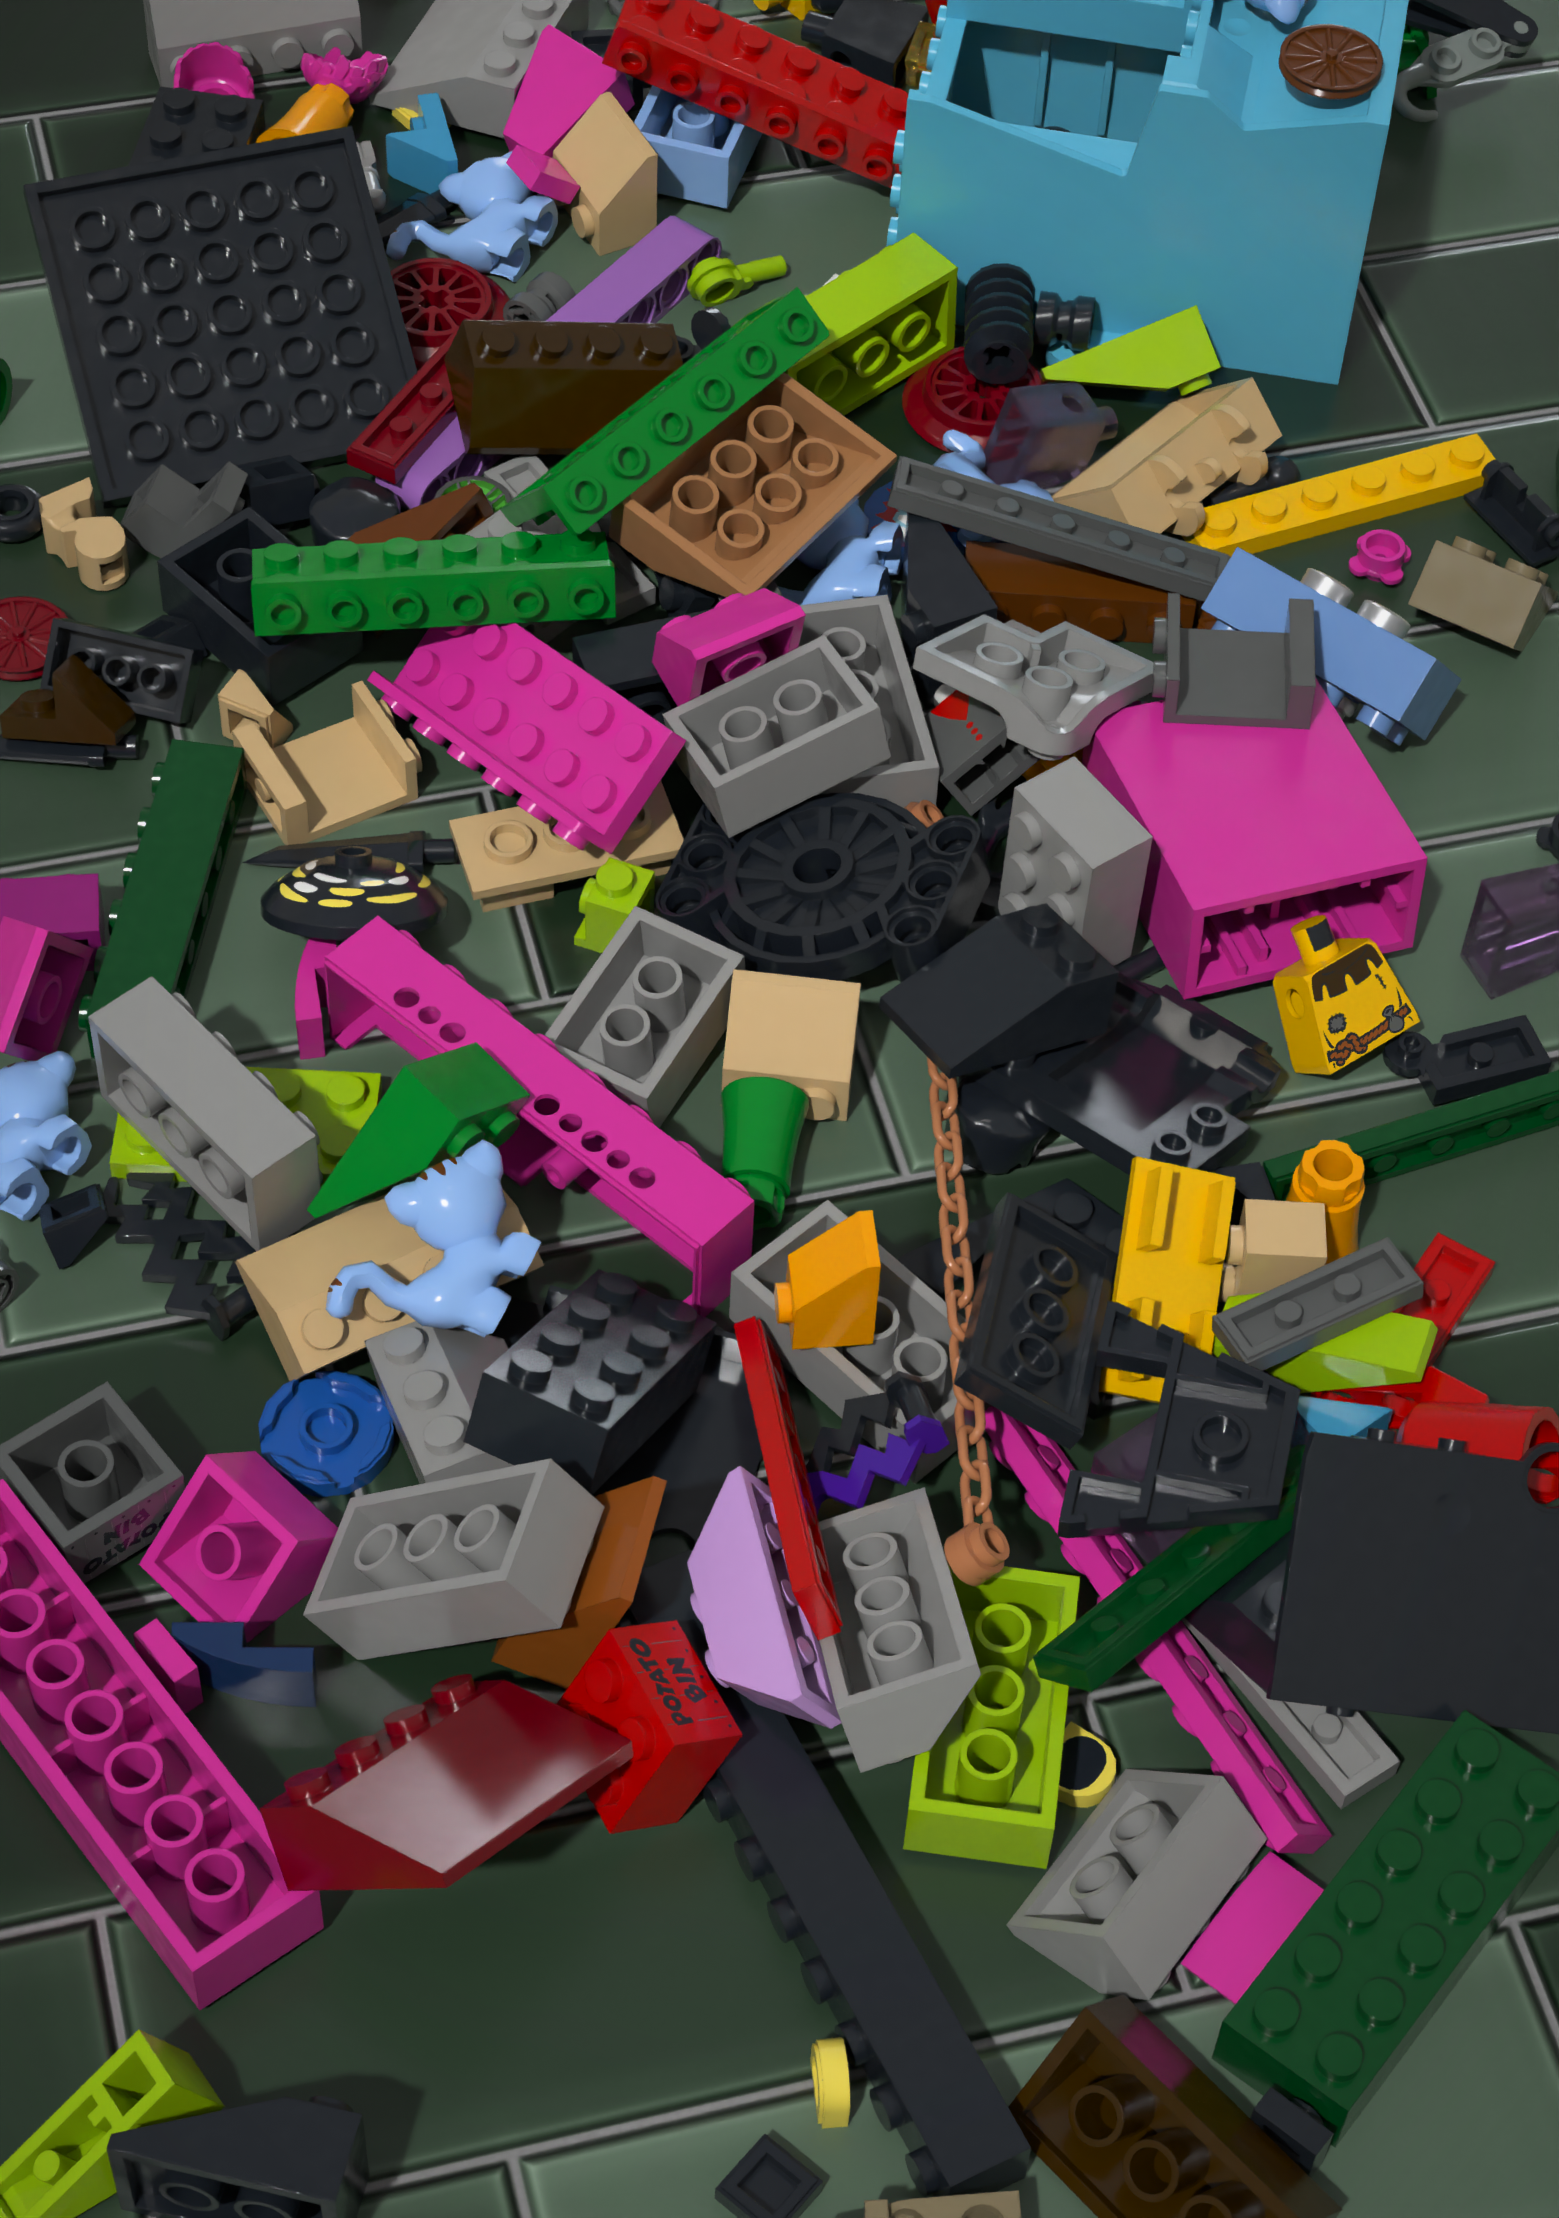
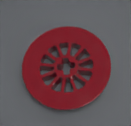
M423 258L404 263L391 270L416 369H420L466 318L470 320H504L503 307L510 300L509 297L494 280L467 264L446 258Z
M964 346L947 351L913 373L908 379L902 395L904 414L911 427L924 440L943 451L951 453L953 451L943 445V435L946 431L954 429L968 435L981 444L986 459L1012 457L1037 447L1052 434L1061 414L1060 398L1053 383L1043 381L1040 370L1029 363L1027 374L1018 380L1006 384H989L978 380L968 371L964 361Z

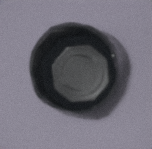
M343 477L322 489L310 503L309 518L314 545L323 546L337 540H348L355 532L400 514V502L392 490L376 482L361 477Z
M965 1076L957 1084L958 1104L955 1109L960 1125L963 1163L990 1174L1007 1173L1018 1164L1025 1168L1031 1161L1038 1144L1051 1130V1127L1021 1110L1006 1098L999 1096L993 1090ZM946 1119L944 1133L950 1131L949 1119Z

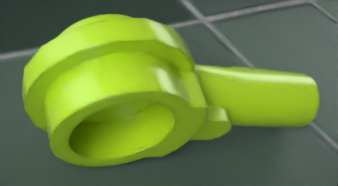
M781 255L754 260L740 265H735L728 258L709 257L700 261L693 268L691 276L687 281V289L692 298L700 300L703 306L713 307L729 299H734L741 290L751 288L754 282L785 276L787 271L786 262Z

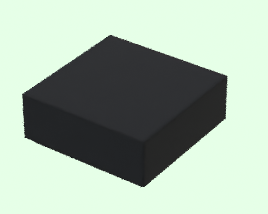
M764 2134L715 2188V2199L737 2218H799L822 2192L823 2180L768 2135Z

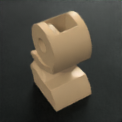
M89 477L38 499L48 554L58 555L67 568L78 567L82 583L90 589L109 591L120 587L126 582L130 569L124 529L112 516L97 517L93 487Z

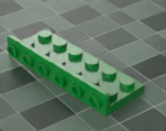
M798 287L753 310L506 503L500 510L515 527L531 519L539 526L556 515L572 535L577 536L583 533L827 339L829 336L828 329Z
M569 530L562 534L543 535L516 531L508 533L503 537L483 538L456 534L443 540L423 541L397 537L383 543L356 544L347 540H337L323 546L296 547L288 543H277L267 548L252 549L253 579L251 581L255 637L616 618L614 563L609 559L605 531L592 532L585 530L577 536L572 535Z

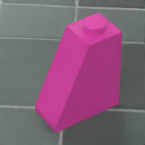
M548 24L541 32L503 131L509 152L514 150L516 145L553 158L554 149L600 94L611 92L627 113L635 103L625 73L602 64L603 58Z

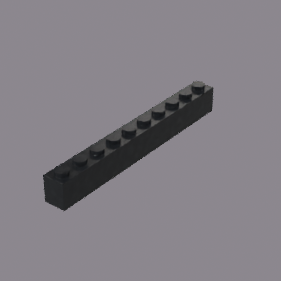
M687 1550L642 1569L633 1602L615 1628L677 1620L742 1732V1737L702 1789L705 1802L718 1823L725 1820L728 1821L737 1838V1841L734 1842L735 1854L747 1879L750 1882L760 1880L770 1898V1901L767 1902L768 1914L779 1938L784 1943L793 1940L805 1962L800 1964V1968L810 1995L819 2005L827 2001L839 2024L835 2026L836 2038L842 2037L844 2039L847 2062L853 2068L862 2065L874 2087L870 2089L869 2093L878 2119L888 2132L897 2128L910 2152L905 2155V2161L916 2188L923 2197L931 2194L934 2197L997 2192L1024 2179L1031 2146L786 1716L782 1712L757 1705L731 1687L725 1688L721 1686L710 1673L705 1661V1652L709 1647L703 1624L697 1618L690 1601V1596L694 1593L687 1562L692 1551Z

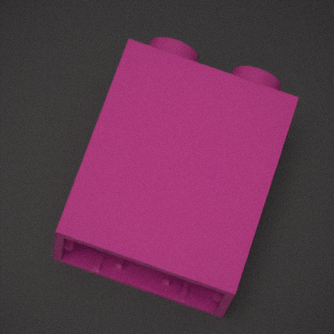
M1316 677L1309 729L1163 723V700L1150 703L1134 701L1104 718L1097 726L1090 744L1083 748L1082 764L1153 836L1138 916L1184 1000L1274 979L1276 973L1302 959L1291 933V928L1297 923L1314 916H1326L1335 940L1339 938H1370L1377 944L1382 954L1413 947L1428 858Z

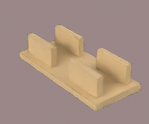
M661 780L612 854L591 842L588 843L584 851L578 849L552 831L558 822L554 817H551L549 822L545 824L519 806L449 820V829L473 900L480 899L483 912L554 898V883L596 875L597 870L607 862L609 857L655 871V876L665 875L671 866V859L676 857L684 841Z

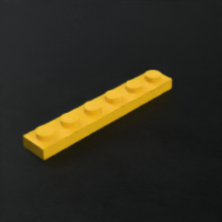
M1477 433L1204 507L1205 521L1202 527L1188 537L1182 536L1185 542L1225 553L1229 556H1232L1237 547L1250 554L1258 553L1464 496V494L1483 486L1484 478L1481 472L1487 463L1496 459Z

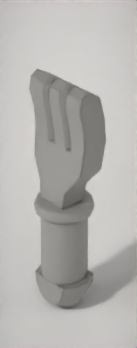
M371 141L356 142L375 213H380L387 201L386 194L379 184L377 163Z

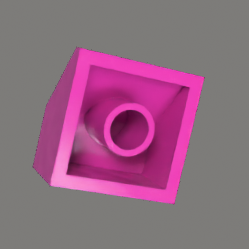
M766 588L748 595L742 593L732 594L721 600L714 609L692 618L689 615L679 616L665 624L656 634L652 664L678 707L798 648L806 614L800 605Z
M3 916L0 924V1052L28 1061H37L57 1051L94 948L43 928Z
M256 1451L206 1454L139 1565L198 1622H244L246 1642L248 1643L313 1591L338 1527Z

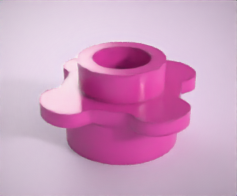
M1383 529L1372 530L1359 537L1356 544L1358 553L1350 558L1348 564L1351 573L1388 585L1400 583L1404 575L1401 569L1403 563L1408 562L1412 554L1403 539L1396 533Z

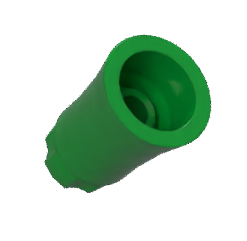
M771 1077L741 1078L729 1083L721 1092L723 1118L721 1175L724 1178L729 1177L737 1180L745 1187L751 1198L755 1200L753 1230L776 1227L782 1220L785 1200L790 1195L793 1165L799 1137L810 1106L807 1095L800 1088L784 1080Z

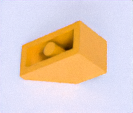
M873 1210L856 1212L788 1255L786 1282L775 1283L774 1300L777 1323H789L792 1350L873 1344L881 1271Z

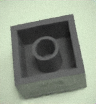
M108 1381L0 1445V1480L4 1479L84 1584L152 1543L185 1490L184 1476Z

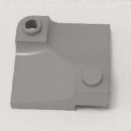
M984 614L917 646L913 669L993 707L1005 721L1007 728L1006 738L1027 747L1028 751L1039 759L1055 761L1089 745L1097 726L1108 715L1151 693L1154 662L1066 621L1040 633L1013 619L1002 623Z

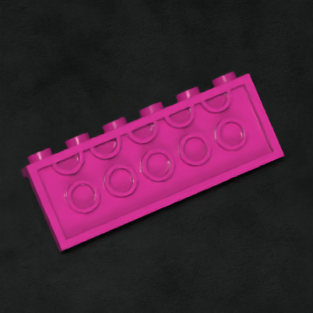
M517 623L430 627L394 682L374 670L367 679L384 692L381 699L387 703L391 712L408 722L414 714L418 717L412 726L415 730L440 746H443L448 739L452 742L446 751L450 756L477 772L482 764L487 768L481 776L484 781L512 798L516 790L520 792L522 796L516 803L519 807L545 824L549 822L551 817H554L558 822L552 831L582 851L591 842L609 854L613 853L686 742L684 738Z

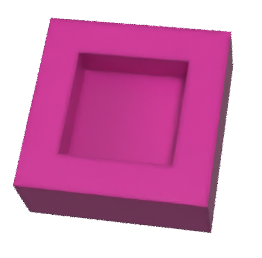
M516 145L506 162L531 191L570 204L580 188V185L556 159L525 147Z
M156 1618L133 1633L136 1652L183 1713L186 1714L201 1704L203 1696L198 1667Z

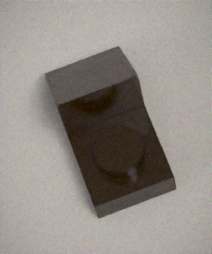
M71 655L53 672V691L48 689L26 691L0 715L2 738L116 745L136 724L135 712L75 655Z

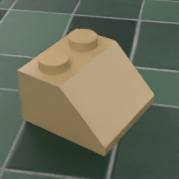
M611 92L600 94L553 151V158L580 185L570 204L556 199L553 200L557 206H563L568 212L580 238L586 237L596 253L602 256L634 246L657 226L658 154Z
M733 969L723 1060L722 1090L729 1083L741 1078H776L797 1086L807 1095L810 1102L806 1116L807 1119L847 1121L855 1061L861 983Z

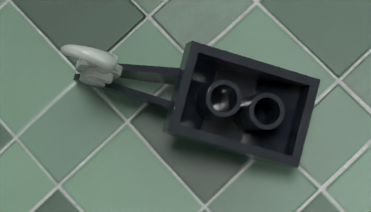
M1409 0L1406 25L1448 38L1426 47L1409 68L1397 75L1393 106L1403 117L1415 122L1436 120L1438 118L1436 110H1422L1411 104L1407 98L1409 90L1416 87L1450 88L1496 69L1504 56L1510 58L1525 56L1538 35L1537 24L1532 18L1503 0Z

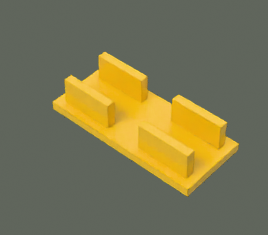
M1134 1157L1131 1164L1112 1302H1118L1132 1309V1318L1157 1330L1164 1324L1183 1333L1185 1343L1212 1355L1215 1335L1212 1331V1316L1218 1313L1217 1306L1223 1262L1228 1242L1236 1184L1235 1177L1142 1157ZM1102 1367L1099 1392L1159 1404L1165 1378Z

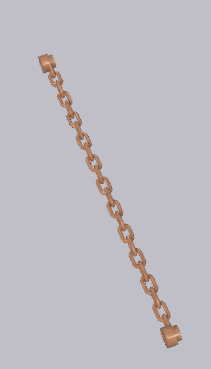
M922 800L919 803L910 802L904 807L926 829L944 818L941 811L928 800ZM927 1057L928 1072L932 1080L929 1088L932 1129L937 1140L934 1148L937 1192L942 1203L939 1210V1228L942 1256L947 1266L944 1274V1291L948 1325L952 1332L949 1340V1355L953 1391L957 1399L954 1410L958 1459L963 1470L960 1477V1495L964 1527L946 1539L944 1552L950 1568L961 1581L970 1586H979L1003 1569L1004 1561L1009 1557L1010 1548L1003 1532L993 1524V1516L989 1508L992 1488L987 1445L983 1437L986 1426L984 1401L954 1385L960 1358L959 1342H964L973 1304L971 1298L974 1293V1278L970 1245L965 1235L968 1230L969 1219L965 1183L960 1173L963 1166V1149L959 1119L955 1112L958 1104L956 1077L949 1079L943 1072L939 1073L937 1066ZM939 1088L948 1091V1103L939 1101ZM949 1119L950 1131L943 1133L942 1121ZM944 1149L953 1151V1164L944 1162ZM954 1180L955 1193L948 1195L947 1182ZM949 1211L958 1213V1227L949 1225ZM959 1243L961 1256L954 1259L952 1246ZM954 1275L963 1277L964 1291L954 1289ZM964 1308L966 1322L959 1325L957 1311ZM965 1409L975 1412V1427L965 1425ZM976 1444L977 1459L970 1462L968 1447ZM971 1479L980 1481L981 1498L974 1495L971 1496ZM982 1515L983 1523L974 1522V1518Z

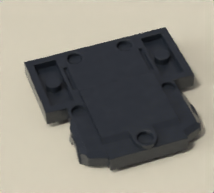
M1119 974L1106 1034L968 1073L967 1077L993 1090L1021 1110L1130 1175L1132 1158L1134 1157L1147 1158L1212 1173L1246 1146L1251 1126L1237 1119L1234 1115L1245 1110L1251 1104H1256L1264 1099L1270 1090L1275 1087L1281 1068L1280 1064L1266 1051L1267 1042L1191 998L1184 1000L1180 992L1166 984L1159 988Z

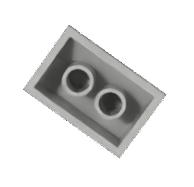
M415 1321L364 1340L379 1390L384 1397L387 1409L393 1419V1424L420 1484L514 1466L464 1442L482 1373L508 1350L503 1338L489 1334L482 1337L458 1327L440 1329L422 1326Z
M1125 1769L1007 1923V1927L1014 1936L1097 1992L1115 1996L1124 1994L1129 1998L1150 2000L1153 1994L1166 1984L1170 1978L1172 1968L1194 1938L1207 1928L1211 1915L1232 1886L1245 1876L1249 1869V1863L1265 1843L1267 1837L1224 1776Z

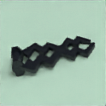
M128 1173L126 1178L129 1186L149 1190L142 1198V1204L117 1205L120 1192L119 1180L117 1177L109 1178L103 1192L108 1212V1218L104 1223L121 1224L115 1235L116 1243L155 1244L142 1272L143 1282L175 1283L165 1305L166 1314L206 1319L212 1332L221 1341L229 1338L230 1325L255 1310L256 1307L246 1285L238 1288L220 1301L215 1298L218 1291L217 1283L200 1285L208 1268L207 1260H233L226 1276L227 1284L244 1283L235 1261L256 1252V1250L242 1236L226 1238L228 1227L225 1220L187 1219L195 1191L193 1187L174 1188L176 1183L175 1173ZM149 1207L168 1208L164 1219H148ZM202 1240L198 1250L199 1259H175L181 1242Z

